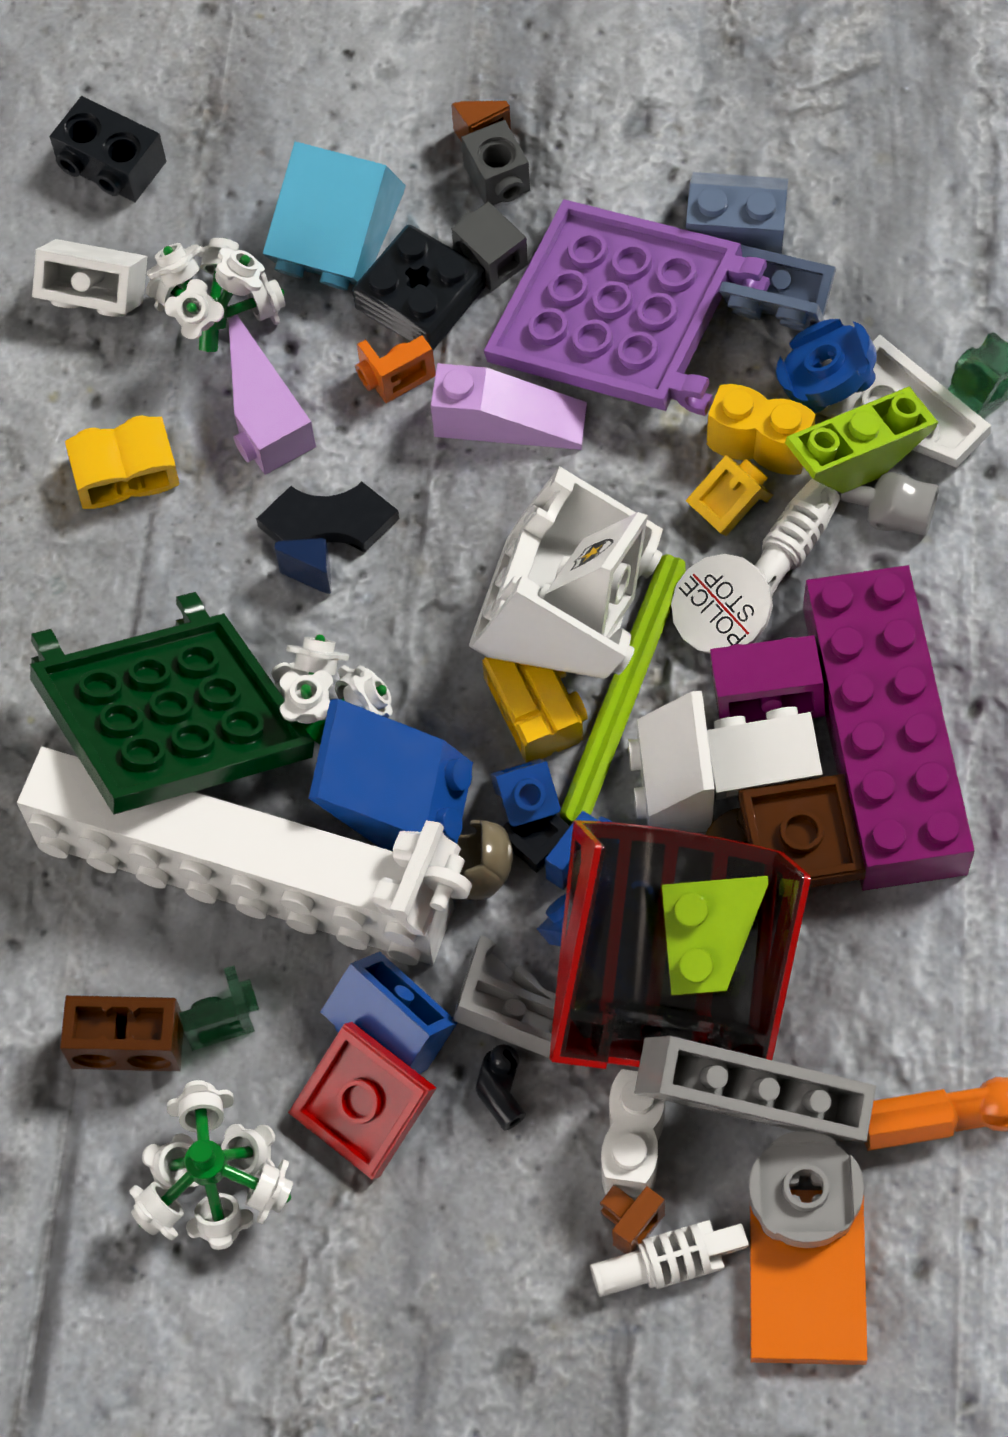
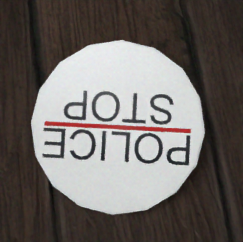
M729 554L705 557L689 567L676 584L671 602L673 623L683 640L698 651L710 654V649L756 642L768 625L773 607L771 588L761 570L745 558Z

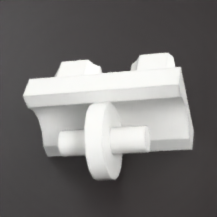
M426 820L421 832H399L393 846V859L400 867L406 868L402 880L384 877L382 880H379L372 897L373 903L382 913L399 919L411 934L424 937L427 934L436 910L445 911L450 897L466 899L472 888L471 882L460 874L465 862L462 857L458 856L461 848L444 835V827L439 822Z

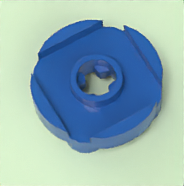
M829 319L813 324L798 333L789 342L792 351L787 355L785 362L780 356L776 366L777 379L788 398L805 405L814 413H818L827 406L848 398L855 392H863L870 388L876 379L873 368L877 360V352L866 329L854 321L855 327L851 325L843 326L840 319ZM832 359L831 363L823 367L824 361Z

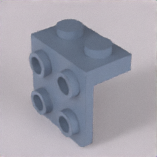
M741 245L742 257H757L766 260L767 267L762 276L770 279V285L767 291L722 281L719 292L726 304H728L727 306L733 308V314L754 320H760L762 313L774 315L780 319V325L800 331L809 327L810 324L813 325L823 321L836 272L834 266Z

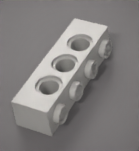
M661 1036L644 1039L634 1094L792 1131L819 1132L826 1134L836 1141L867 1142L876 1085L673 1036Z

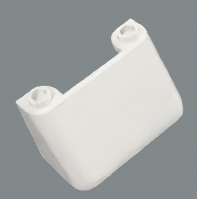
M559 466L511 530L503 547L469 646L492 659L601 679L607 678L612 672L620 675L629 664L635 650L634 647L629 645L631 634L620 628L623 617L608 639L541 599L539 594L545 583L552 584L554 582L562 558L565 555L571 557L583 538L636 512ZM649 520L646 523L638 578L642 576L646 579L654 572L662 557V552L657 550L663 529Z

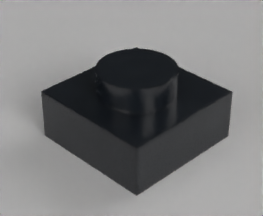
M557 814L518 826H512L508 822L503 826L509 836L512 851L536 873L545 866V858L570 827Z

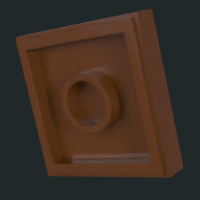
M844 774L738 790V801L747 844L785 853L810 874L809 888L865 879L866 870ZM751 861L754 877L764 876L766 864ZM785 875V883H784V892L787 891V878H786V875Z

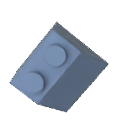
M693 172L689 188L686 230L782 254L788 179Z

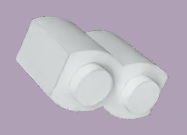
M621 1069L612 1084L609 1097L610 1128L604 1138L601 1151L602 1185L605 1194L614 1185L633 1200H636L646 1186L652 1190L655 1186L658 1166V1140L664 1126L665 1101L634 1094L638 1071Z

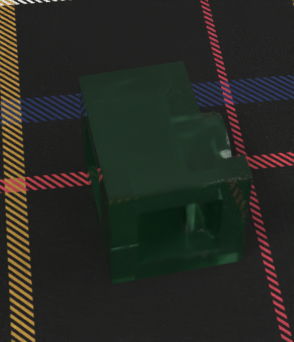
M992 332L987 335L981 347L977 349L971 347L961 355L954 366L955 372L952 375L951 385L948 388L952 394L977 414L1008 400V343Z

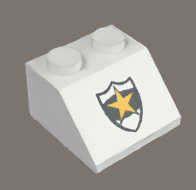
M637 512L583 538L571 557L565 555L562 558L554 582L552 584L545 583L539 597L609 639L635 598L648 515Z

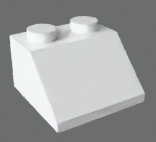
M692 691L637 719V739H628L630 770H640L642 787L633 788L636 819H646L647 826L696 833L707 832L712 824L715 788L702 691Z

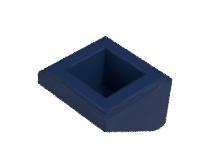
M317 538L275 542V552L281 574L318 591L331 594V568L326 539Z

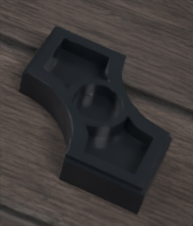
M361 481L354 488L332 496H314L290 486L256 518L258 527L276 542L323 538L326 539V543H344L362 552H366L399 520V512Z

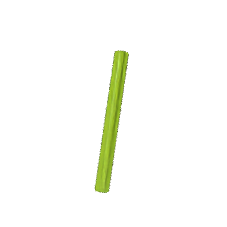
M669 554L662 555L654 571L630 632L631 640L629 645L635 648L634 654L624 671L620 675L615 673L613 675L561 807L560 818L569 826L572 825L582 811L589 815L593 811L669 616L676 584L686 572V563L679 557Z

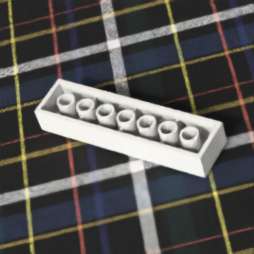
M42 746L17 801V805L37 847L48 855L57 858H67L68 854L87 859L86 862L90 866L106 873H116L117 869L136 874L138 880L155 888L163 889L167 884L185 889V892L190 897L204 903L214 904L218 899L236 905L235 907L238 911L253 918L264 919L266 915L286 920V924L289 927L305 934H315L317 930L335 935L339 942L354 949L365 950L367 946L388 951L389 957L407 965H417L419 961L434 965L454 910L453 898L450 897L445 911L436 910L425 937L411 934L399 919L382 913L373 903L372 899L379 880H382L384 877L402 880L406 868L400 867L393 859V851L196 792L113 815L78 757Z

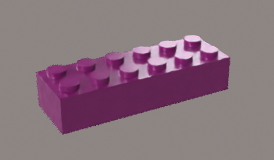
M909 565L806 580L803 613L808 636L815 635L824 683L825 717L837 774H844L865 865V879L860 880L862 891L967 876L975 850Z

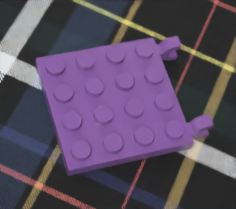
M563 199L484 349L486 360L492 364L664 411L667 410L672 399L677 400L688 411L706 416L713 402V396L705 393L710 384L709 378L684 373L722 298L719 292L721 282H731L767 291L770 279L762 276L767 267V262L765 259L757 257H742L741 244Z

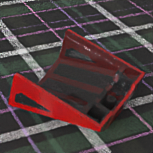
M574 820L549 1055L551 1062L606 1069L607 1063L639 1067L644 1039L661 1036H673L773 1060L810 886V874L785 853L752 844L660 827ZM768 876L769 885L727 991L671 995L662 885Z

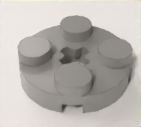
M814 1131L790 1132L774 1140L771 1146L765 1149L753 1164L748 1188L749 1202L753 1214L761 1224L762 1230L770 1238L780 1240L794 1247H820L833 1242L835 1239L842 1238L850 1230L863 1201V1176L856 1160L851 1154L849 1157L843 1148L836 1145V1140L826 1134ZM800 1176H810L813 1186H821L822 1194L813 1196L810 1203L801 1202L799 1196L791 1194L790 1187L798 1185Z

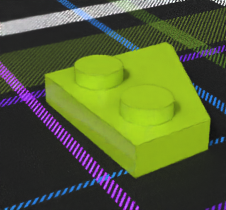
M768 876L662 885L671 995L727 991L769 885Z

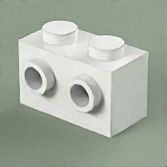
M55 239L36 249L32 297L50 300L52 305L62 308H78L82 306L97 309L99 314L105 316H126L128 312L143 304L148 256Z
M784 707L766 712L767 720L746 723L745 716H733L714 721L715 729L707 730L715 799L737 797L738 790L822 777V768L811 712L798 714L797 707Z

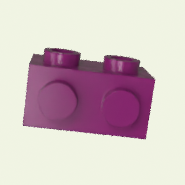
M815 635L796 638L787 637L774 641L744 645L735 644L728 647L710 649L713 685L719 719L745 716L746 723L767 720L766 712L784 707H797L798 714L811 712L812 718L825 717L824 683Z

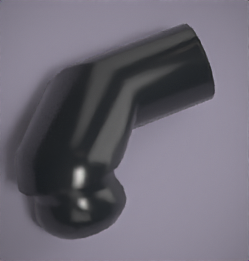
M501 1044L494 1047L483 1058L476 1083V1092L501 1128L507 1131L520 1123L525 1118L526 1113L510 1093L517 1071L516 1068L520 1062L519 1055L513 1047Z

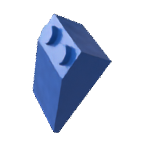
M341 699L330 700L309 799L383 849L393 851V846L400 831L421 832L426 820L441 823L444 827V835L458 844V839L462 832V819L468 788L472 781L473 762L443 739Z

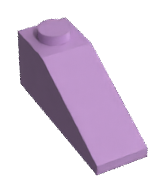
M235 315L228 319L234 415L239 432L233 438L245 461L255 460L264 475L315 448L314 433L311 420L238 315Z
M437 363L431 400L434 437L582 450L587 402L487 367Z

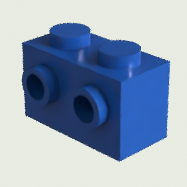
M380 951L350 963L320 1011L335 1025L337 1032L340 1031L343 1024L353 1022L419 1074L429 1068L458 1024V1022L452 1020L453 1017Z

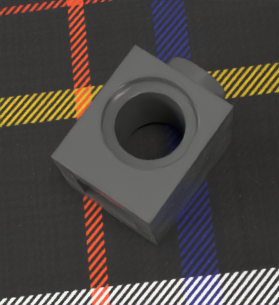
M505 120L461 137L464 167L484 204L488 201L492 205L500 202H510L521 194L530 191L529 162Z
M489 201L476 211L465 213L456 222L455 226L451 228L453 249L484 267L485 284L491 292L528 265L526 236Z

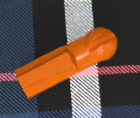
M994 1077L982 1083L979 1088L949 1093L941 1089L875 1100L872 1107L867 1142H864L867 1151L949 1138L954 1135V1132L987 1127L992 1131L1008 1132V1077Z

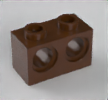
M66 995L60 1049L71 1069L180 1071L185 1019L176 998Z

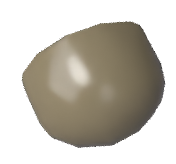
M471 820L470 826L474 827L477 831L469 835H460L458 839V846L461 848L458 856L465 860L460 874L466 877L472 884L466 900L481 901L493 896L508 879L513 861V851L509 836L502 826L485 820Z

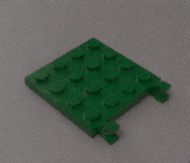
M196 592L176 596V605L181 611L183 618L176 620L175 626L74 653L64 654L51 629L31 634V642L38 656L31 658L30 680L113 815L313 758L314 740L302 723L288 721L282 717L280 706L285 702V699L224 613L210 617Z

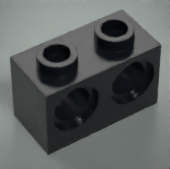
M83 96L77 100L49 136L56 162L64 172L73 177L80 175L96 183L107 194L112 196L121 195L133 202L139 199L167 162L160 133Z

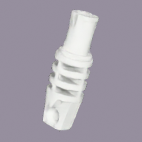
M813 478L788 503L785 511L782 512L770 529V532L763 539V553L755 566L761 570L769 583L771 595H773L787 571L800 567L806 559V556L819 540L820 535L827 528L841 499L836 490L813 480Z
M706 1220L642 1239V1243L637 1244L638 1250L590 1264V1270L599 1297L647 1283L650 1288L660 1289L723 1270L725 1267L722 1256L744 1250L749 1246L742 1224L713 1231L710 1220Z

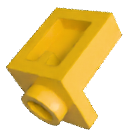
M725 455L685 501L720 534L727 536L759 499L767 503L773 497V494L763 486L768 477L751 461L745 458L739 464Z

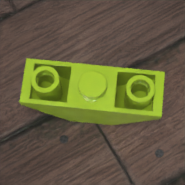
M910 386L789 435L786 438L785 444L813 480L843 494L874 481L887 473L936 429L938 421Z

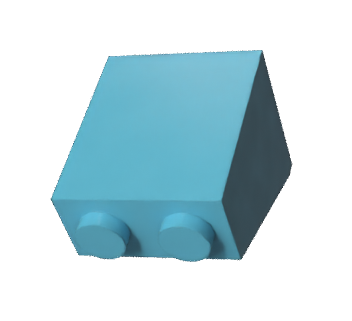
M295 141L263 255L276 263L274 270L280 273L302 278L304 271L321 275L320 283L341 290H348L349 283L356 284L375 262L402 199L406 185L387 165Z

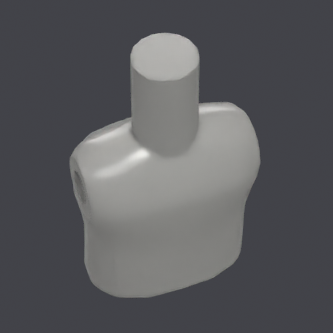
M887 472L881 475L874 488L864 485L843 494L841 493L840 501L868 507L869 523L878 530H899L926 536L935 510L939 485L917 481L906 475Z

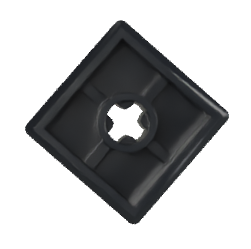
M406 225L352 288L354 302L356 303L355 308L410 341L423 335L434 350L485 289V269L480 264L416 227Z

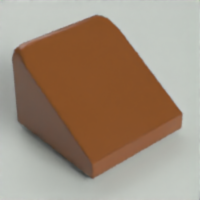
M460 101L451 105L453 129L461 142L462 136L503 120L506 121L511 130L510 105L507 101Z

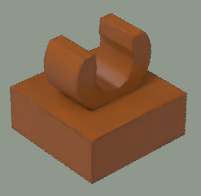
M613 1185L600 1202V1205L603 1206L601 1213L616 1224L612 1229L613 1246L624 1254L638 1250L637 1244L642 1243V1239L648 1238L665 1216V1199L648 1186L644 1188L634 1201L624 1191Z

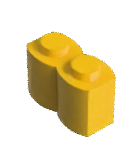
M723 384L719 386L708 413L706 445L714 452L722 456L727 455L731 459H754L759 465L775 473L785 475L801 474L803 466L785 444L787 436L814 426L816 414L805 405L792 400H767L765 396L752 388L737 384Z
M135 416L114 429L87 428L65 441L82 509L103 508L120 503L130 497L159 494L180 484L162 417Z

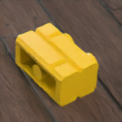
M485 656L482 660L484 679L525 762L546 758L555 751L560 752L579 744L583 740V722L588 720V715L577 691L568 694L561 679L566 677V672L492 659Z

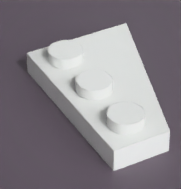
M879 335L873 341L877 352V360L873 368L876 379L871 387L863 392H855L848 398L829 405L818 413L833 418L910 386L938 421L936 429L922 440L913 451L957 468L991 434V425L883 336Z

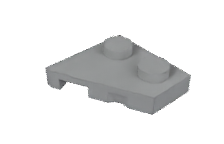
M481 935L474 949L452 1020L549 1058L556 994L544 989L538 983L537 978L521 965L512 971L492 954L496 944L489 938ZM570 1007V1009H569V1014H568L567 1022L569 1021V1018H570V1014H571V1010H572L571 1007Z

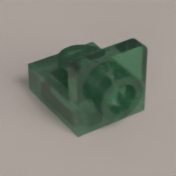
M234 965L224 968L232 996L224 999L220 997H207L192 1004L189 1010L179 1012L184 1033L192 1051L255 1031L250 1016L251 1012L259 1010L250 979L240 982Z

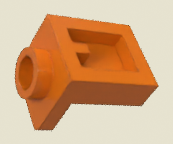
M423 335L408 343L396 345L387 355L379 358L366 339L357 343L359 363L355 365L358 377L368 391L375 388L385 403L392 401L436 375L433 349Z

